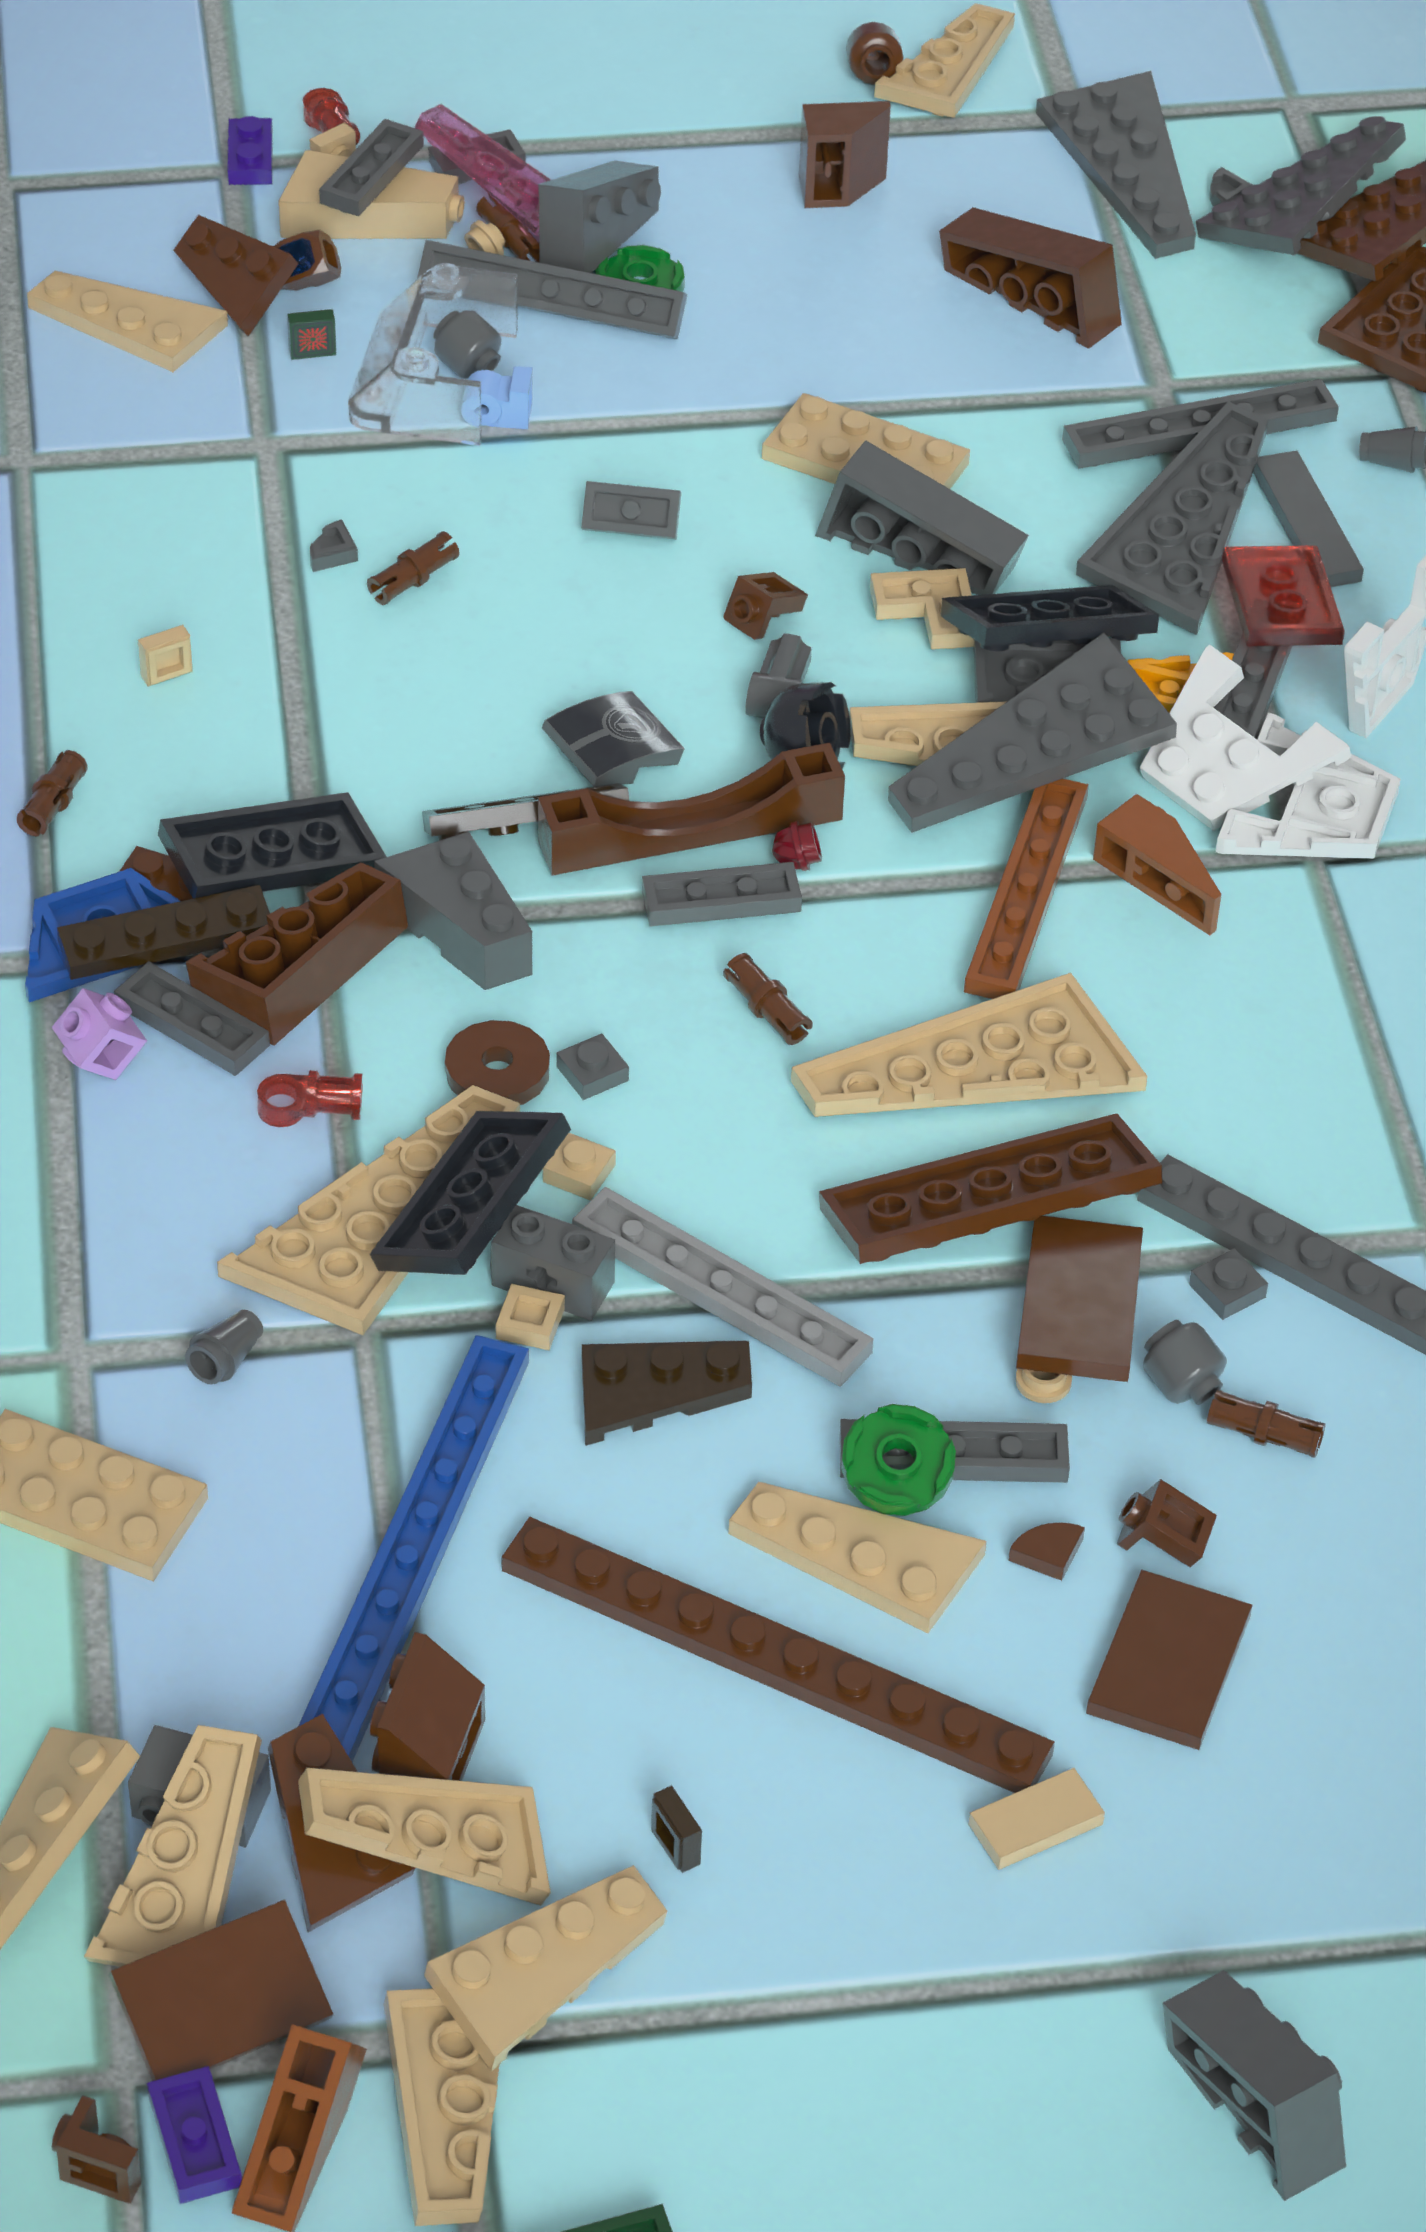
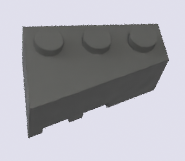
M611 161L539 184L540 263L592 273L606 257L608 258L659 211V200L661 197L659 166Z
M469 832L374 861L375 869L401 881L408 931L419 939L425 936L441 948V956L481 988L484 990L491 989L532 975V930Z
M1223 1970L1162 2003L1168 2050L1213 2109L1225 2104L1245 2131L1238 2134L1237 2140L1250 2155L1260 2150L1270 2162L1277 2174L1273 2187L1284 2201L1346 2167L1339 2091L1342 2089V2080L1336 2066L1328 2057L1317 2055L1306 2045L1289 2022H1281L1265 2008L1255 1991L1248 1987L1244 1989Z

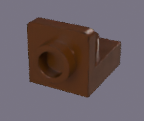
M775 572L741 575L736 580L724 613V619L752 639H763L771 617H779L785 613L802 612L808 594Z
M1160 1479L1143 1495L1135 1492L1124 1505L1119 1515V1521L1124 1525L1117 1545L1127 1551L1141 1538H1145L1180 1562L1191 1567L1203 1557L1217 1515Z
M83 2095L73 2114H64L53 2135L52 2150L57 2152L60 2180L131 2204L141 2185L138 2148L132 2147L127 2141L113 2134L103 2133L97 2135L99 2127L96 2100Z

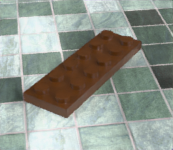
M1116 1113L819 1191L820 1210L859 1264L883 1261L892 1255L919 1248H932L941 1242L971 1234H984L993 1228L1020 1221H1033L1042 1215L1068 1208H1082L1092 1202L1113 1196L1134 1194L1143 1188L1162 1184V1165Z

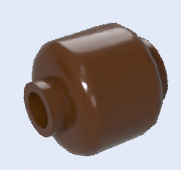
M864 23L854 29L847 41L846 54L850 69L858 79L867 84L875 85V82L883 76L892 77L896 73V66L904 58L899 37L892 28L884 23Z

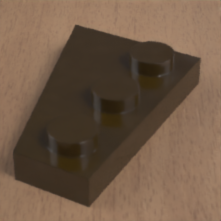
M749 1341L582 1344L585 1446L604 1441V1433L628 1426L631 1427L633 1432L653 1427V1419L677 1412L691 1416L752 1398Z

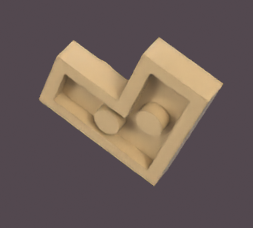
M966 568L871 573L870 592L876 620L924 617L931 649L974 647V639L972 637L959 633L957 627L941 617L942 598L972 596Z

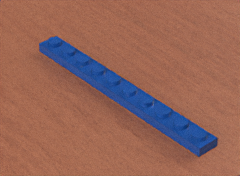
M479 1335L475 1336L298 1725L299 1727L323 1714L352 1762L370 1724L376 1704L381 1699L389 1681L395 1657L398 1653H401L529 1364V1348Z

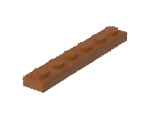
M1060 779L1034 789L966 974L964 993L994 999L1020 989L1083 812L1089 784Z

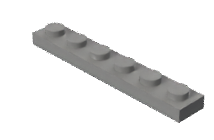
M604 1187L572 1219L573 1225L615 1239V1258L839 1387L849 1379L873 1352L874 1338L607 1187Z

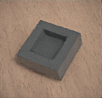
M603 1034L557 1052V1068L582 1100L629 1081V1066Z
M1235 1248L1191 1270L1189 1285L1222 1320L1266 1298L1268 1282Z

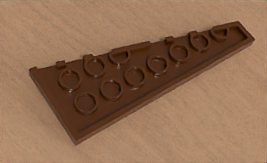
M1426 160L1411 168L1397 171L1394 177L1380 184L1367 186L1362 193L1350 198L1331 219L1318 221V232L1312 238L1303 237L1300 240L1301 250L1297 254L1373 281L1382 279L1384 277L1383 268L1390 263L1399 265L1406 259V250L1412 245L1422 247L1426 243Z

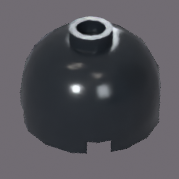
M810 682L792 685L775 697L760 724V739L766 747L771 760L783 751L825 743L831 744L838 759L840 748H849L851 739L850 715L843 694H834L831 688L836 686L832 682ZM839 762V764H840V766H841V768H842V770H843V767H844V765H845V762Z

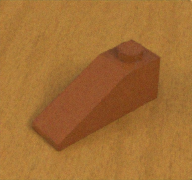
M1136 794L1097 823L1093 860L1209 936L1216 931L1222 894L1176 818Z
M293 2024L291 2025L231 2212L232 2214L288 2232H295L347 2113L365 2057L366 2048Z

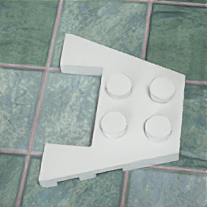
M1426 556L1418 563L1410 605L1398 619L1390 618L1383 628L1366 622L1345 645L1344 659L1349 731L1364 738H1367L1414 684L1426 646V628L1422 626L1423 621L1426 619Z
M1209 644L1204 649L1169 713L1177 723L1176 738L1151 746L1140 766L1142 777L1214 831L1222 827L1229 808L1248 813L1269 802V795L1292 783L1298 787L1313 779V772L1332 762L1335 766H1338L1351 757V752L1347 743L1318 722H1315L1294 744L1279 756L1213 708L1244 679L1239 665Z
M1268 713L1257 740L1281 756L1302 735L1285 728V719ZM1351 754L1347 761L1338 766H1335L1332 762L1313 772V779L1298 787L1295 785L1280 821L1229 808L1217 838L1216 852L1240 855L1374 859L1396 801L1401 779Z

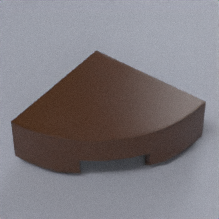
M1048 1523L1034 1527L1023 1533L1012 1544L1008 1561L1062 1581L1083 1541L1085 1527L1071 1523Z

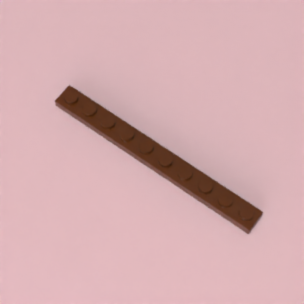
M530 1516L502 1556V1571L1013 1793L1037 1784L1053 1756L1055 1744L1053 1740Z

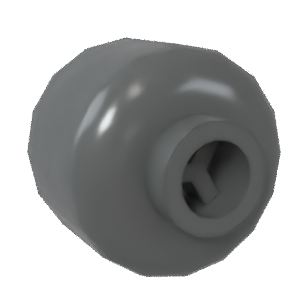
M468 310L460 313L453 311L445 316L436 327L433 338L436 340L434 352L459 377L467 379L472 373L479 370L493 371L499 364L501 356L498 352L501 347V336L475 311Z
M1174 1320L1158 1330L1145 1343L1144 1348L1147 1350V1354L1143 1361V1368L1171 1402L1178 1404L1192 1398L1196 1405H1199L1215 1395L1217 1389L1220 1390L1223 1383L1219 1377L1226 1367L1227 1358L1198 1323L1182 1324L1179 1320Z

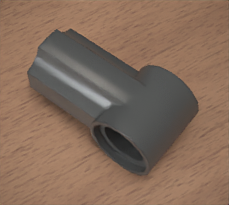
M784 633L781 638L771 640L761 671H754L751 676L746 698V715L764 718L772 701L781 691L792 685L803 684L811 662L812 648L807 646L800 636Z

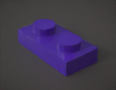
M254 116L228 118V185L272 184V118H258Z
M209 2066L148 2082L149 2101L179 2203L182 2204L239 2188L242 2181V2173Z

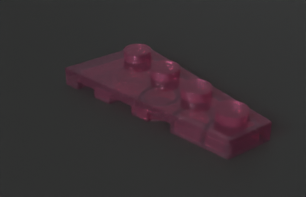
M439 104L422 112L414 128L422 130L424 137L431 145L438 148L538 236L539 184L551 179L444 105Z

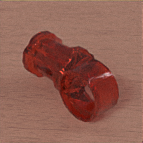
M316 88L304 95L303 116L308 126L324 133L346 123L355 130L356 145L360 140L359 129L356 124L349 121L348 107L338 92L328 88Z
M310 1070L308 1075L276 1074L269 1076L259 1084L257 1089L258 1115L263 1122L275 1127H289L296 1124L303 1117L315 1118L317 1113L350 1115L351 1119L360 1120L363 1073H355L352 1077L322 1076L319 1075L318 1071ZM284 1094L294 1098L295 1102L287 1107H276L268 1103L267 1100L274 1095Z

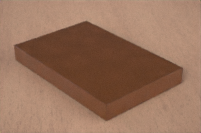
M1141 1569L1089 1697L1086 1714L1200 1750L1249 1622L1252 1604Z
M285 1899L116 1968L109 1973L110 1980L152 2081L207 2066L213 2069L288 2037L292 2024L308 2029L331 2019L334 2015Z

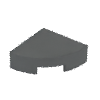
M1221 167L1214 173L1209 194L1210 202L1213 207L1223 202H1229L1240 196L1242 190L1252 184Z
M342 519L326 525L322 529V534L315 542L311 543L310 565L313 572L358 561V548Z

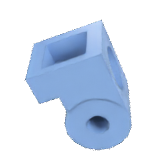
M514 366L512 376H501L490 370H479L470 375L467 379L462 405L463 414L469 421L474 424L490 427L528 429L532 409V367Z

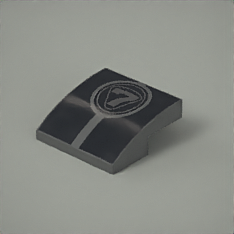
M633 691L603 695L575 704L549 717L542 726L545 733L594 787L615 783L633 784L639 767L678 765L685 749Z

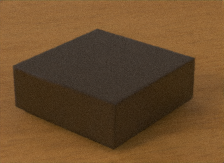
M672 1785L654 1793L652 1799L651 1831L677 1870L683 1873L701 1865L702 1829Z

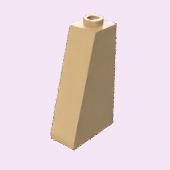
M305 150L279 199L280 237L289 238L302 232L321 230L328 234L331 239H446L454 222L461 221L465 205L464 196L459 195L458 176L404 167L360 216L341 212L340 210L320 204L319 189L348 157Z

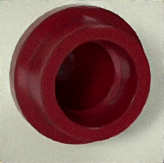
M793 821L788 827L776 834L772 853L779 863L793 862L795 869L807 871L810 870V864L822 861L821 847L813 822L800 825L798 821Z

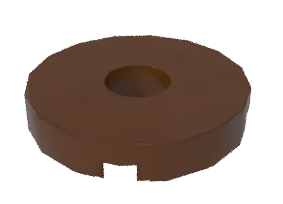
M489 1020L470 1025L456 1034L446 1048L445 1072L447 1074V1082L451 1090L457 1095L474 1085L523 1105L538 1096L549 1081L550 1052L544 1039L531 1028L512 1021ZM493 1061H502L509 1064L508 1067L500 1070L491 1069L485 1065Z

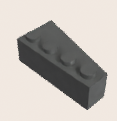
M865 440L840 471L815 536L831 541L834 536L852 542L851 549L867 555L872 550L895 558V565L910 571L915 567L927 570L966 568L971 593L985 595L995 594L1014 569L1029 535Z

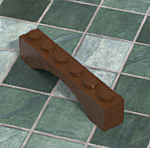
M825 743L783 751L763 767L737 782L710 793L682 800L665 802L627 801L608 797L588 788L538 797V842L550 873L553 876L777 833L788 827L793 821H798L800 825L813 822L814 825L840 821L843 819L845 774L831 744Z

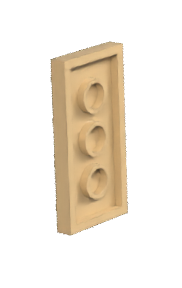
M806 393L800 396L762 444V459L833 484L836 483L840 471L865 440L951 489L969 465L970 449Z
M5 1409L0 1415V1523L154 1582L208 1499L207 1484Z

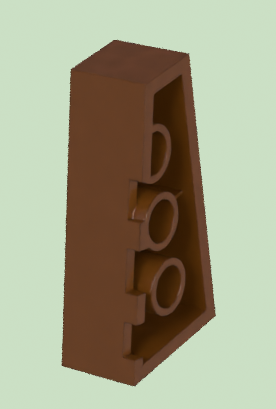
M974 207L939 230L945 271L989 295L994 291L1002 294L1009 301V306L1022 313L1029 309L1044 317V325L1057 332L1062 329L1072 332L1076 335V342L1088 349L1122 325L1113 244Z
M360 862L306 893L308 901L302 905L286 909L281 907L266 916L268 924L246 936L239 931L223 940L224 949L207 958L200 953L186 961L190 985L268 1030L270 1044L275 1046L408 928L400 879Z

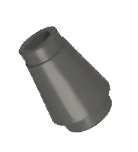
M1415 426L1371 433L1363 432L1359 446L1360 460L1414 473L1415 468L1426 469V431H1418V427Z
M240 1310L227 1319L193 1336L185 1354L186 1364L192 1374L207 1384H216L219 1381L223 1382L231 1379L263 1334V1325L260 1319L249 1310Z

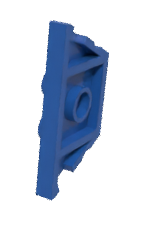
M132 868L34 899L28 976H26L25 982L28 1002L30 1003L138 967L134 966L71 980L59 946L57 927L180 902V900L166 891L154 888L150 880Z

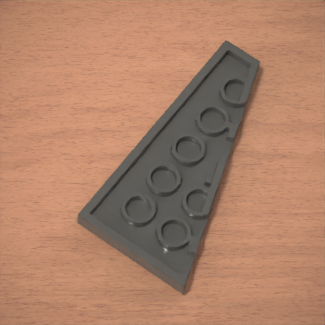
M1151 71L1107 82H1098L1091 86L1071 91H1062L1055 95L1037 99L1036 114L1155 259L1194 249L1196 233Z
M1228 401L1077 561L1076 575L1097 586L1113 585L1157 612L1160 617L1197 635L1267 434L1268 419Z

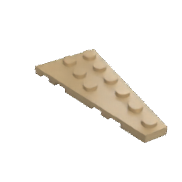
M1072 973L793 1066L791 1070V1082L814 1117L1146 1091L1148 1077Z
M472 1085L425 1118V1126L405 1140L398 1136L385 1145L384 1154L367 1166L361 1162L298 1206V1214L277 1229L270 1225L255 1236V1244L237 1256L231 1252L217 1262L218 1277L364 1335L408 1274V1272L378 1271L370 1256L371 1251L476 1111L520 1112V1103Z

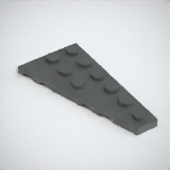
M1373 116L1361 120L1359 126L1355 129L1332 137L1329 144L1319 150L1303 154L1301 160L1293 165L1275 170L1271 174L1272 177L1264 182L1244 188L1240 196L1229 202L1215 205L1212 208V212L1195 221L1198 238L1296 255L1301 250L1300 240L1303 237L1312 238L1318 232L1317 222L1331 219L1358 190L1357 181L1359 179L1368 180L1374 174L1373 164L1386 161L1406 141L1404 124L1385 121V118L1382 116Z
M1103 633L888 787V802L910 832L913 833L1176 738L1177 723L1107 635Z

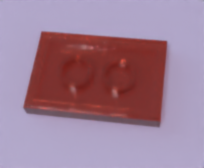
M1318 546L1224 547L1222 564L1247 646L1343 645L1345 630Z

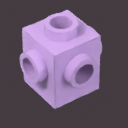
M82 988L52 1026V1029L64 1045L62 1052L68 1060L81 1069L114 1080L120 1076L147 1042L130 1017L132 1013L130 1006L123 999L113 993H106L104 996Z

